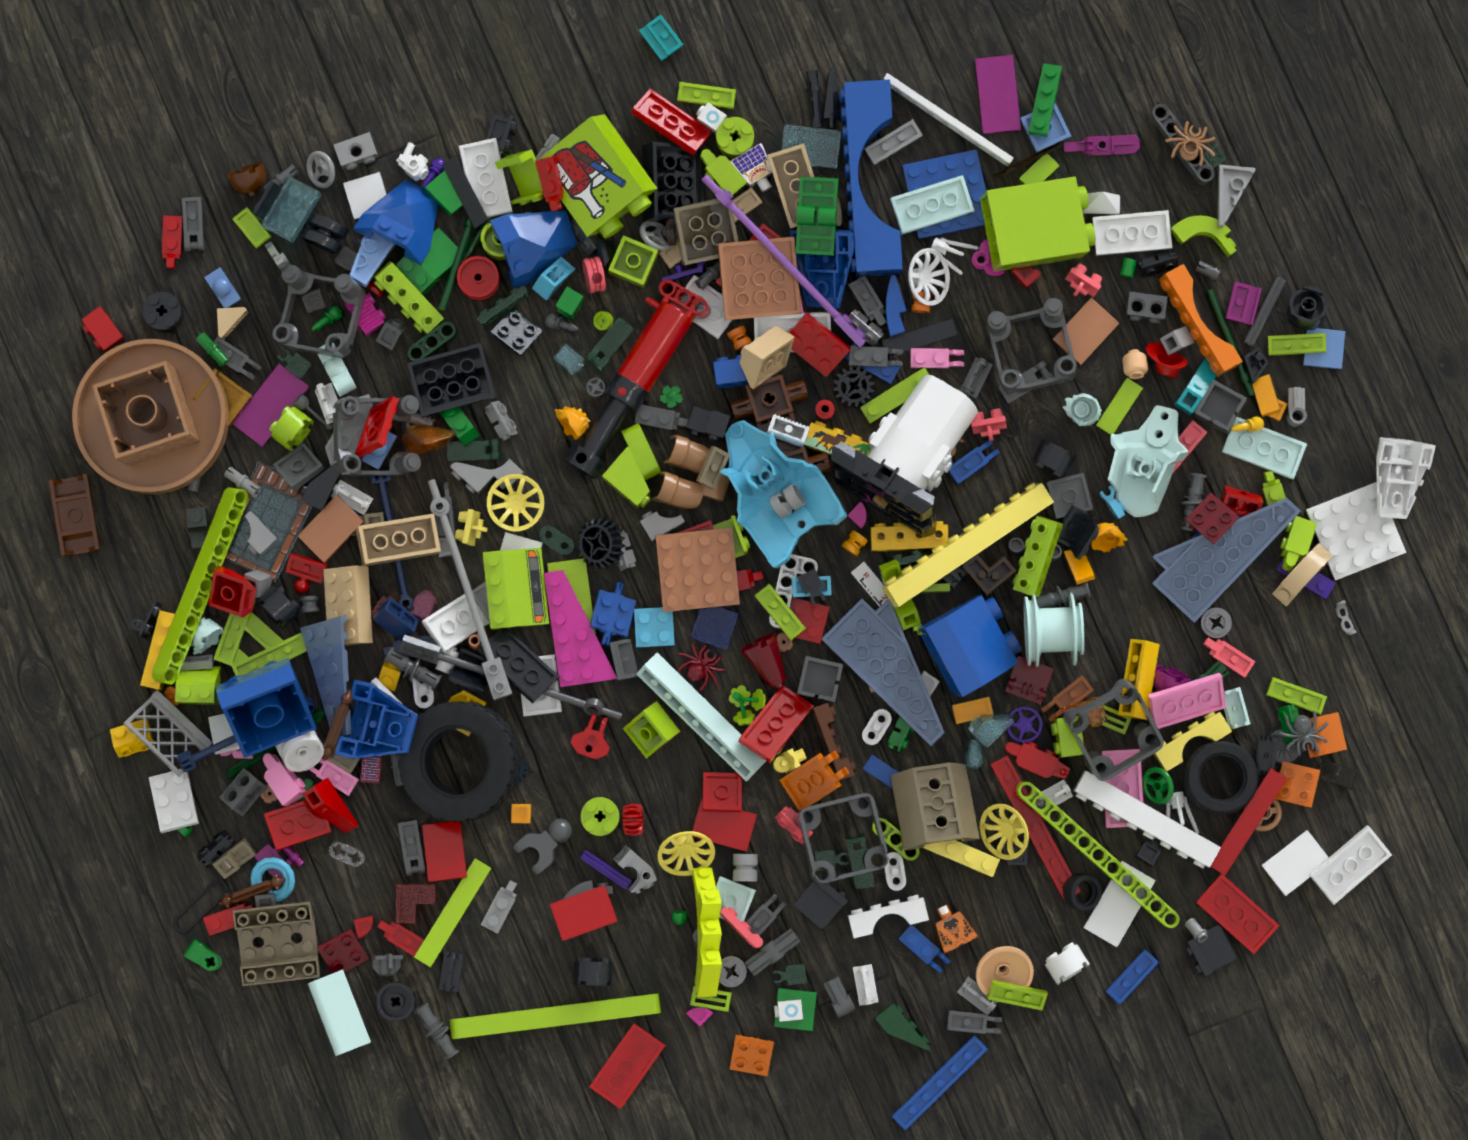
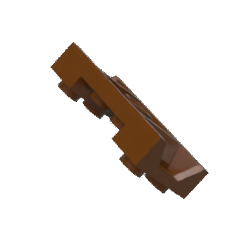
M82 474L72 478L49 480L61 556L66 557L100 551L101 544L96 527L89 475Z
M828 703L814 707L813 713L828 753L836 751L839 756L832 761L835 772L837 773L844 767L849 771V774L839 781L855 776L854 772L857 770L854 761H849L848 757L840 759V756L843 755L839 744L835 745L833 738L836 735L833 727L828 726V724L835 721L834 717H836L833 705L829 706Z

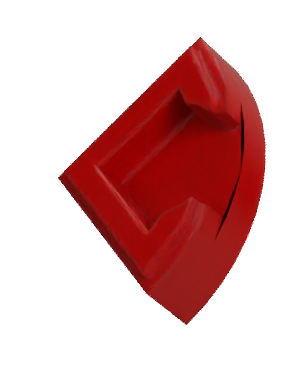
M373 916L354 920L358 939L367 935L371 930Z

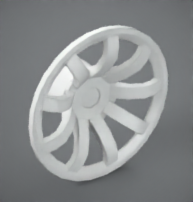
M931 248L918 251L914 255L909 267L911 291L915 298L924 305L932 306L940 303L945 298L950 285V272L945 258L937 250ZM931 253L935 255V260L929 265ZM922 254H925L924 264L919 259ZM940 261L943 265V269L932 272V270L939 264ZM917 263L919 268L913 269L914 264ZM945 274V283L933 279L935 276ZM932 284L943 288V291L940 295L937 289L934 286H932ZM922 289L925 292L924 299L918 295ZM929 290H930V291L934 294V296H935V300H933V301H929V299H930V292H929Z

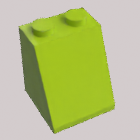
M627 447L602 477L606 483L637 509L640 506L644 508L651 500L649 497L650 491L631 450Z
M213 666L212 669L180 671L176 681L175 702L180 704L220 705L216 686L221 684V666Z

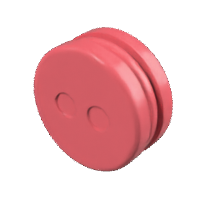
M597 256L583 259V274L588 292L592 294L598 291H605V275L600 258Z

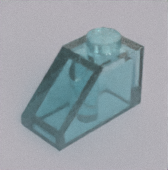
M1010 714L981 715L979 718L976 717L971 721L969 730L988 748L1014 720Z

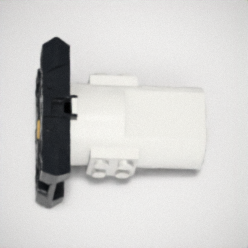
M924 375L898 413L894 415L890 412L887 417H883L878 431L871 434L869 438L870 453L868 456L844 442L832 447L831 462L832 467L835 469V484L921 536L928 537L935 534L937 517L934 515L935 497L924 490L926 489L931 492L934 487L937 488L942 480L941 476L943 473H947L952 466L951 451L978 414L976 406L964 393L948 385L946 382L932 375Z

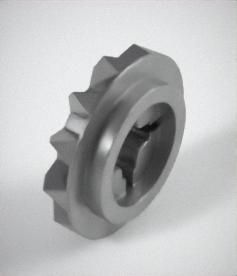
M1211 608L1202 616L1201 627L1209 637L1221 638L1231 629V617L1222 608ZM1221 616L1219 624H1221L1223 628L1216 626L1215 628L1211 629L1213 623L1210 619L1216 620Z
M734 956L723 958L721 960L722 968L719 982L726 987L740 985L747 973L744 962ZM736 964L735 972L739 976L731 975L726 979L728 972L724 966L731 968Z

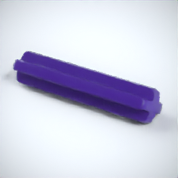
M585 850L582 853L581 860L623 889H627L630 886L631 879L590 851Z

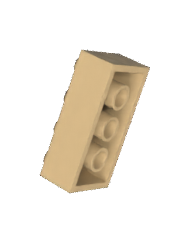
M804 143L767 155L790 228L797 226L800 176L814 177Z
M434 514L361 525L356 528L362 566L435 555L441 552Z
M368 566L323 569L326 620L346 615V622H343L344 631L347 634L344 646L373 643Z

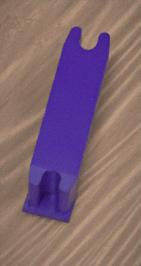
M698 262L696 268L684 271L682 265L675 266L676 274L663 277L661 281L668 279L676 281L695 274H703L705 262Z

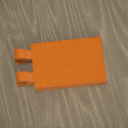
M836 751L825 757L819 753L779 780L799 811L811 806L842 786L839 780L848 775L849 771L844 767L834 774L828 765L839 757Z

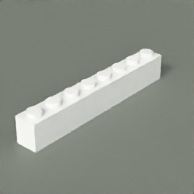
M1088 771L1083 772L1073 790L1077 793V798L1084 802L1087 799L1093 802L1092 806L1100 811L1106 809L1111 812L1109 816L1118 821L1120 819L1127 821L1126 826L1135 831L1137 828L1144 831L1143 835L1153 840L1155 837L1161 841V846L1169 850L1171 847L1178 850L1177 855L1184 859H1187V857L1194 860L1193 864L1202 869L1205 866L1210 868L1221 848L1109 783L1098 780Z

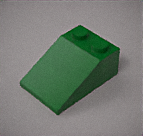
M437 228L433 232L430 251L421 265L403 257L395 266L420 293L425 295L451 270L458 247L440 228Z

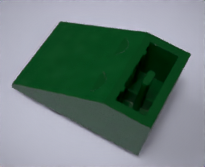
M891 1002L874 1016L875 1020L887 1034L925 1050H930L928 1046L930 1044L929 1040L924 1034L919 1035L915 1031L918 1027L910 1018L908 1020L905 1019L903 1016L905 1011L898 1003L894 1005Z

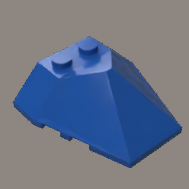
M406 179L366 210L353 230L368 238H371L373 233L389 240L405 249L404 257L421 265L430 251L438 203L424 188Z
M566 210L542 211L538 213L525 212L524 214L509 213L490 220L495 238L501 243L510 270L507 274L513 290L532 283L556 260L577 246Z
M836 229L834 256L796 253L797 269L834 308H840L854 252L853 232L850 230ZM790 230V237L795 239L796 250L797 230ZM801 285L806 306L823 308Z
M354 679L351 696L356 700L351 718V734H348L347 737L339 736L335 755L357 759L409 753L418 715L375 685Z

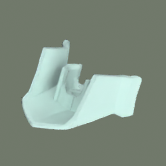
M1159 405L1154 407L1150 416L1139 430L1111 434V445L1114 447L1115 453L1108 481L1116 492V501H1120L1125 511L1133 517H1144L1158 511L1176 463L1184 460L1189 452L1179 442L1178 412ZM1168 414V419L1163 420V416ZM1162 431V437L1157 438V434Z

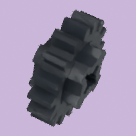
M852 366L849 367V371L842 369L843 375L837 374L836 376L839 381L834 380L833 383L837 385V387L833 388V392H838L836 399L842 398L841 404L848 402L849 408L851 404L858 408V403L860 402L862 405H865L864 399L870 400L871 397L868 394L874 393V390L870 388L874 386V382H869L872 376L865 375L866 369L860 372L859 366L856 370H853ZM849 375H857L856 378H851V379H850L849 377H847V376H849ZM863 380L866 382V391L864 388H862ZM858 381V390L854 389L849 393L851 387L849 384L853 385ZM841 383H843V385L846 387V392L844 394L841 390ZM855 395H858L859 397H861V398H858V399H850L851 396H855Z

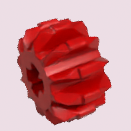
M636 803L624 805L622 818L625 835H641L644 832L643 807L641 804Z

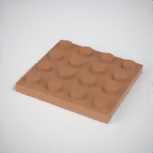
M794 237L769 239L797 268ZM759 240L718 244L725 320L801 313L798 281Z
M732 528L655 535L663 612L740 604Z

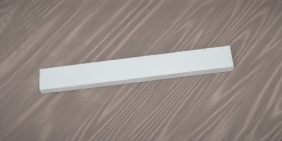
M887 73L883 80H890V88L1009 167L1013 160L1012 156Z

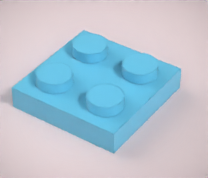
M663 607L634 609L636 648L675 646L673 611L663 612Z

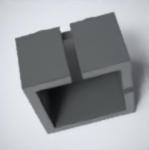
M1213 379L1194 412V417L1207 424L1213 422L1212 427L1228 434L1236 421V417H1238L1244 407L1247 398Z
M805 656L797 695L810 698L818 695L817 699L835 703L839 686L835 682L840 681L843 664Z

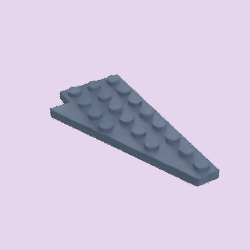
M1284 498L1240 517L1214 545L1201 534L1159 552L1153 558L1165 570L1152 584L1195 623L1301 510L1288 498Z
M861 599L822 638V641L932 747L945 732L890 600L887 599L875 611Z

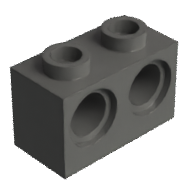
M1129 292L1127 295L1125 317H1129L1130 321L1140 322L1141 319L1148 320V323L1160 324V321L1163 322L1165 319L1168 296ZM1133 303L1140 304V312L1133 311ZM1151 306H1158L1160 308V313L1153 314L1151 312Z
M243 768L219 798L243 817L267 786L255 775Z

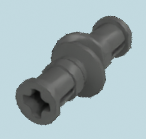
M1190 472L1191 481L1188 488V496H1183L1187 501L1181 502L1182 505H1186L1184 524L1181 526V529L1193 531L1185 519L1203 501L1201 497L1204 491V478H1207V475Z
M1084 582V584L1071 586L1064 590H1061L1057 585L1056 592L1036 597L1037 605L1039 608H1053L1057 605L1061 608L1062 604L1065 607H1069L1070 593H1073L1075 601L1084 597L1091 598L1088 583Z
M393 647L383 661L394 665L400 671H404L403 678L410 675L409 681H412L414 677L417 681L430 686L433 691L442 677L432 673L426 667L420 666V658L412 661L409 657L396 652Z
M426 1002L413 1012L419 1016L423 1026L428 1030L425 1038L432 1036L436 1046L444 1054L443 1058L447 1060L457 1054L459 1049L454 1047L450 1037L445 1033L449 1027L447 1025L442 1026L443 1021L438 1022L437 1017L433 1015L428 1007L429 1003Z

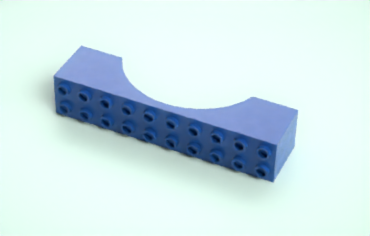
M890 80L844 82L843 88H840V103H844V107H841V122H845V126L842 129V139L846 141L843 155L844 160L847 159L848 161L844 167L845 178H849V182H846V197H850L847 205V215L851 216L848 230L853 232L854 247L851 273L855 272V277H862L864 275L865 277L901 275L903 266L900 231L882 222L871 211L863 198L858 180V164L864 148L879 131L891 125Z

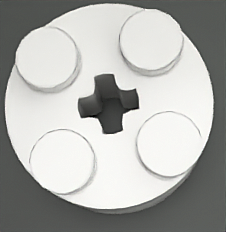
M1073 942L1065 946L1061 954L1054 953L1046 958L1045 964L1057 985L1061 983L1060 979L1064 982L1082 971L1083 965L1085 967L1090 965L1079 946L1074 945Z

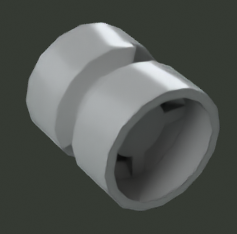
M794 484L783 489V493L778 492L769 498L773 509L781 519L792 514L793 509L797 511L806 505L803 495Z
M733 854V865L736 866V869L733 870V881H757L758 873L754 867L758 865V854Z

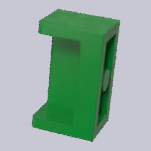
M566 287L556 304L557 312L573 321L585 302L584 296Z

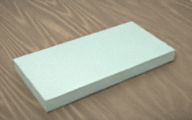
M963 175L890 198L901 235L974 212Z
M1236 417V421L1234 422L1233 426L1236 424L1245 423V420ZM1265 427L1258 432H1248L1247 430L1236 432L1230 429L1221 453L1293 480L1307 444Z

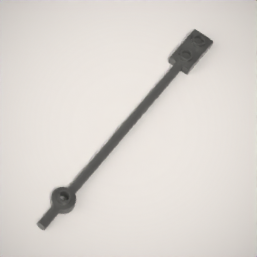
M407 635L403 637L399 649L400 653L420 658L433 664L438 659L485 675L483 666L439 652L440 646ZM548 689L543 694L581 707L589 716H592V713L596 714V717L602 714L620 720L622 715L620 712L605 708L603 703L597 698H590L584 701L552 689Z

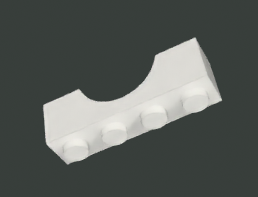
M914 895L907 897L908 901L901 903L900 899L889 901V906L885 907L877 904L870 906V910L864 912L862 908L852 910V915H848L853 938L873 934V929L878 919L887 914H898L909 925L929 920L924 898Z

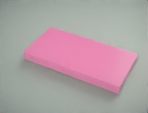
M1220 673L1148 695L1150 714L1158 729L1226 708L1223 680Z
M1140 749L1101 751V755L1109 757L1114 766L1139 753ZM1141 761L1105 781L1143 803ZM1105 809L1106 828L1128 827L1126 826L1127 821L1123 819L1118 821L1109 816L1111 812Z

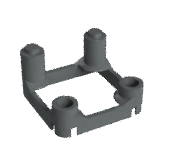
M295 265L286 266L282 271V279L288 284V295L281 321L273 330V338L282 346L290 347L292 350L331 357L339 356L340 358L348 356L351 352L349 346H353L366 296L365 289L347 274H341L335 279L303 272ZM313 281L335 285L336 290L340 292L342 300L354 305L348 333L330 334L325 341V349L297 344L298 330L294 325L289 324L296 294L301 295L309 291ZM287 330V336L282 338L281 334ZM340 339V345L337 348H332V343Z
M1050 298L1045 302L1043 308L1026 313L1005 316L1000 311H994L988 316L990 341L1000 382L1006 393L1013 394L1016 391L1021 393L1064 383L1067 379L1070 381L1075 377L1077 372L1076 361L1067 331L1063 304L1059 299ZM1041 317L1042 322L1047 327H1062L1069 355L1063 356L1055 362L1054 378L1025 384L1023 375L1015 369L1002 371L995 342L1002 341L1009 336L1011 332L1010 323ZM1069 362L1073 365V368L1070 371H1063L1061 365ZM1013 375L1017 380L1014 384L1009 385L1005 382V378Z
M412 395L397 398L399 400L396 407L397 412L393 419L402 421L403 452H398L391 457L389 463L390 471H361L360 458L353 452L342 451L341 420L353 419L358 413L359 403L379 404L388 398H357L347 396L336 401L333 406L335 408V413H333L334 461L337 460L336 471L341 475L401 476L417 471L421 466V459L416 453H411L410 418L411 414H414L419 409L417 398ZM346 401L352 403L353 409L351 412L345 409L344 404ZM348 458L354 461L353 469H349L346 465Z
M1126 679L1118 680L1114 687L1106 694L1084 706L1070 708L1063 715L1065 724L1084 756V765L1100 781H1107L1158 752L1164 744L1163 737L1141 694ZM1125 687L1126 689H1128V691L1125 694H1120L1122 692V688ZM1114 698L1123 705L1131 704L1137 700L1149 724L1140 722L1133 729V735L1138 740L1141 751L1114 766L1109 757L1101 755L1097 751L1087 752L1082 740L1077 735L1084 731L1089 724L1087 712L1095 710ZM1078 714V720L1074 722V720L1076 719L1075 715Z
M861 793L809 806L795 814V823L800 827L809 860L811 878L815 883L824 884L880 870L888 864V851L875 800L870 794ZM849 801L850 808L856 815L860 817L873 816L880 845L872 847L866 852L864 858L866 869L836 876L832 864L823 860L814 861L807 831L815 829L820 824L821 814L819 808ZM874 854L881 856L882 863L880 866L872 864L871 858ZM822 868L826 871V878L824 880H819L817 875H815L817 869Z

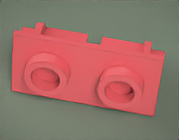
M785 806L775 818L781 827L786 828L791 833L795 841L803 844L804 840L800 827L796 825L794 819L796 812L791 807ZM812 830L807 831L808 838L814 833Z

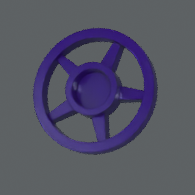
M1030 707L1016 708L1007 718V732L1015 741L1021 743L1031 742L1041 733L1042 719L1038 712ZM1021 710H1029L1035 715L1031 718L1024 717ZM1018 711L1020 719H1018L1017 723L1009 724L1012 715ZM1036 717L1039 720L1038 732L1032 728V721ZM1009 726L1017 727L1020 731L1019 739L1012 734ZM1031 731L1036 734L1030 739L1022 740L1024 732Z

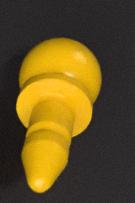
M1255 416L1251 419H1246L1245 423L1234 425L1231 427V431L1247 430L1248 432H1258L1263 429L1264 421L1261 417Z

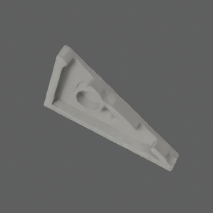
M1230 165L1218 166V228H1223L1253 176L1255 168Z
M271 241L265 244V247L281 271L286 266L291 265L284 253L279 254Z

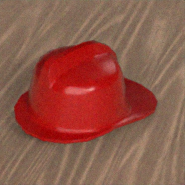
M1152 342L1146 346L1147 354L1155 360L1156 370L1162 375L1175 379L1181 368L1187 365V359L1177 352L1168 356L1163 344L1160 342Z

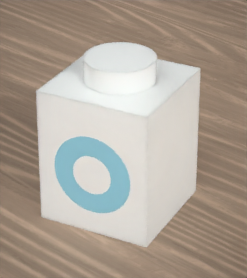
M707 103L706 106L702 105L696 114L698 115L697 121L715 134L719 125L727 118L726 114L710 103Z
M801 999L778 1001V1006H774L775 1018L779 1017L780 1022L803 1019Z

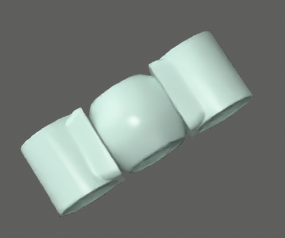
M323 345V346H321V347H319V348L325 349V346H326V345ZM318 354L340 397L357 388L342 358Z

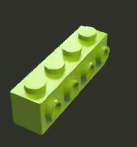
M391 261L373 276L376 279L374 284L381 291L385 289L389 293L387 298L394 305L398 303L403 308L400 312L407 319L411 317L415 321L413 326L420 333L424 331L428 334L444 319Z
M1038 516L1032 521L1030 528L1032 532L1025 542L1026 550L1024 556H1021L1019 560L1020 569L1018 574L1014 576L1013 590L1030 596L1033 594L1036 597L1040 596L1063 526L1062 523Z

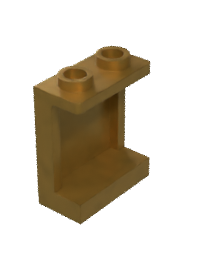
M215 368L213 371L219 378L226 393L229 407L228 426L232 427L234 420L253 396ZM208 376V378L205 380V382L193 396L194 400L197 399V397L201 394V392L210 382V376Z

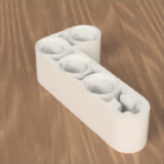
M791 554L790 559L796 562L795 567L789 569L785 564L781 566L775 591L779 596L787 598L786 605L790 607L793 594L792 584L789 587H783L781 579L788 577L792 581V578H796L797 575L807 573L804 570L806 563H812L817 572L818 565L815 560ZM770 616V625L773 628L780 629V627L777 624H775V621L772 620V617Z

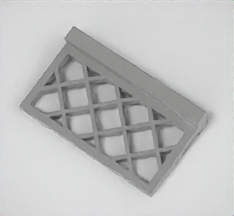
M158 690L124 722V725L178 777L184 772L182 769L179 771L174 766V759H178V755H173V745L184 746L185 752L187 751V746H196L201 751L213 743ZM152 704L157 709V715H145V708ZM134 719H143V728H134L130 723ZM146 719H157V729L146 728ZM159 719H167L170 722V729H159ZM146 732H157V742H149L146 739ZM159 732H170L171 742H160ZM173 732H181L184 735V742H173ZM160 745H171V755H163L160 752Z

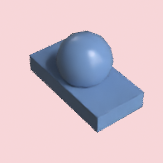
M221 267L204 277L224 308H230L242 300Z
M388 431L386 444L382 448L374 450L371 454L365 455L362 461L379 470L397 436Z

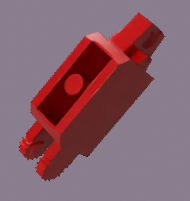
M1008 742L1004 747L1007 753L1016 757L1014 760L1016 766L1045 779L1052 775L1066 779L1070 768L1059 762L1054 752L1047 749L1043 752L1037 749L1038 745L1032 742L1022 743L1021 746Z

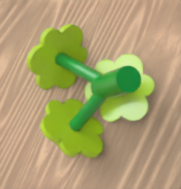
M740 685L737 689L733 688L731 690L732 694L729 696V701L735 703L736 707L741 708V711L733 717V721L738 723L739 726L750 725L753 719H755V714H752L751 710H745L744 706L751 702V706L756 711H759L765 707L766 698L762 689H757L752 694V698H749L750 692L746 691L745 686Z

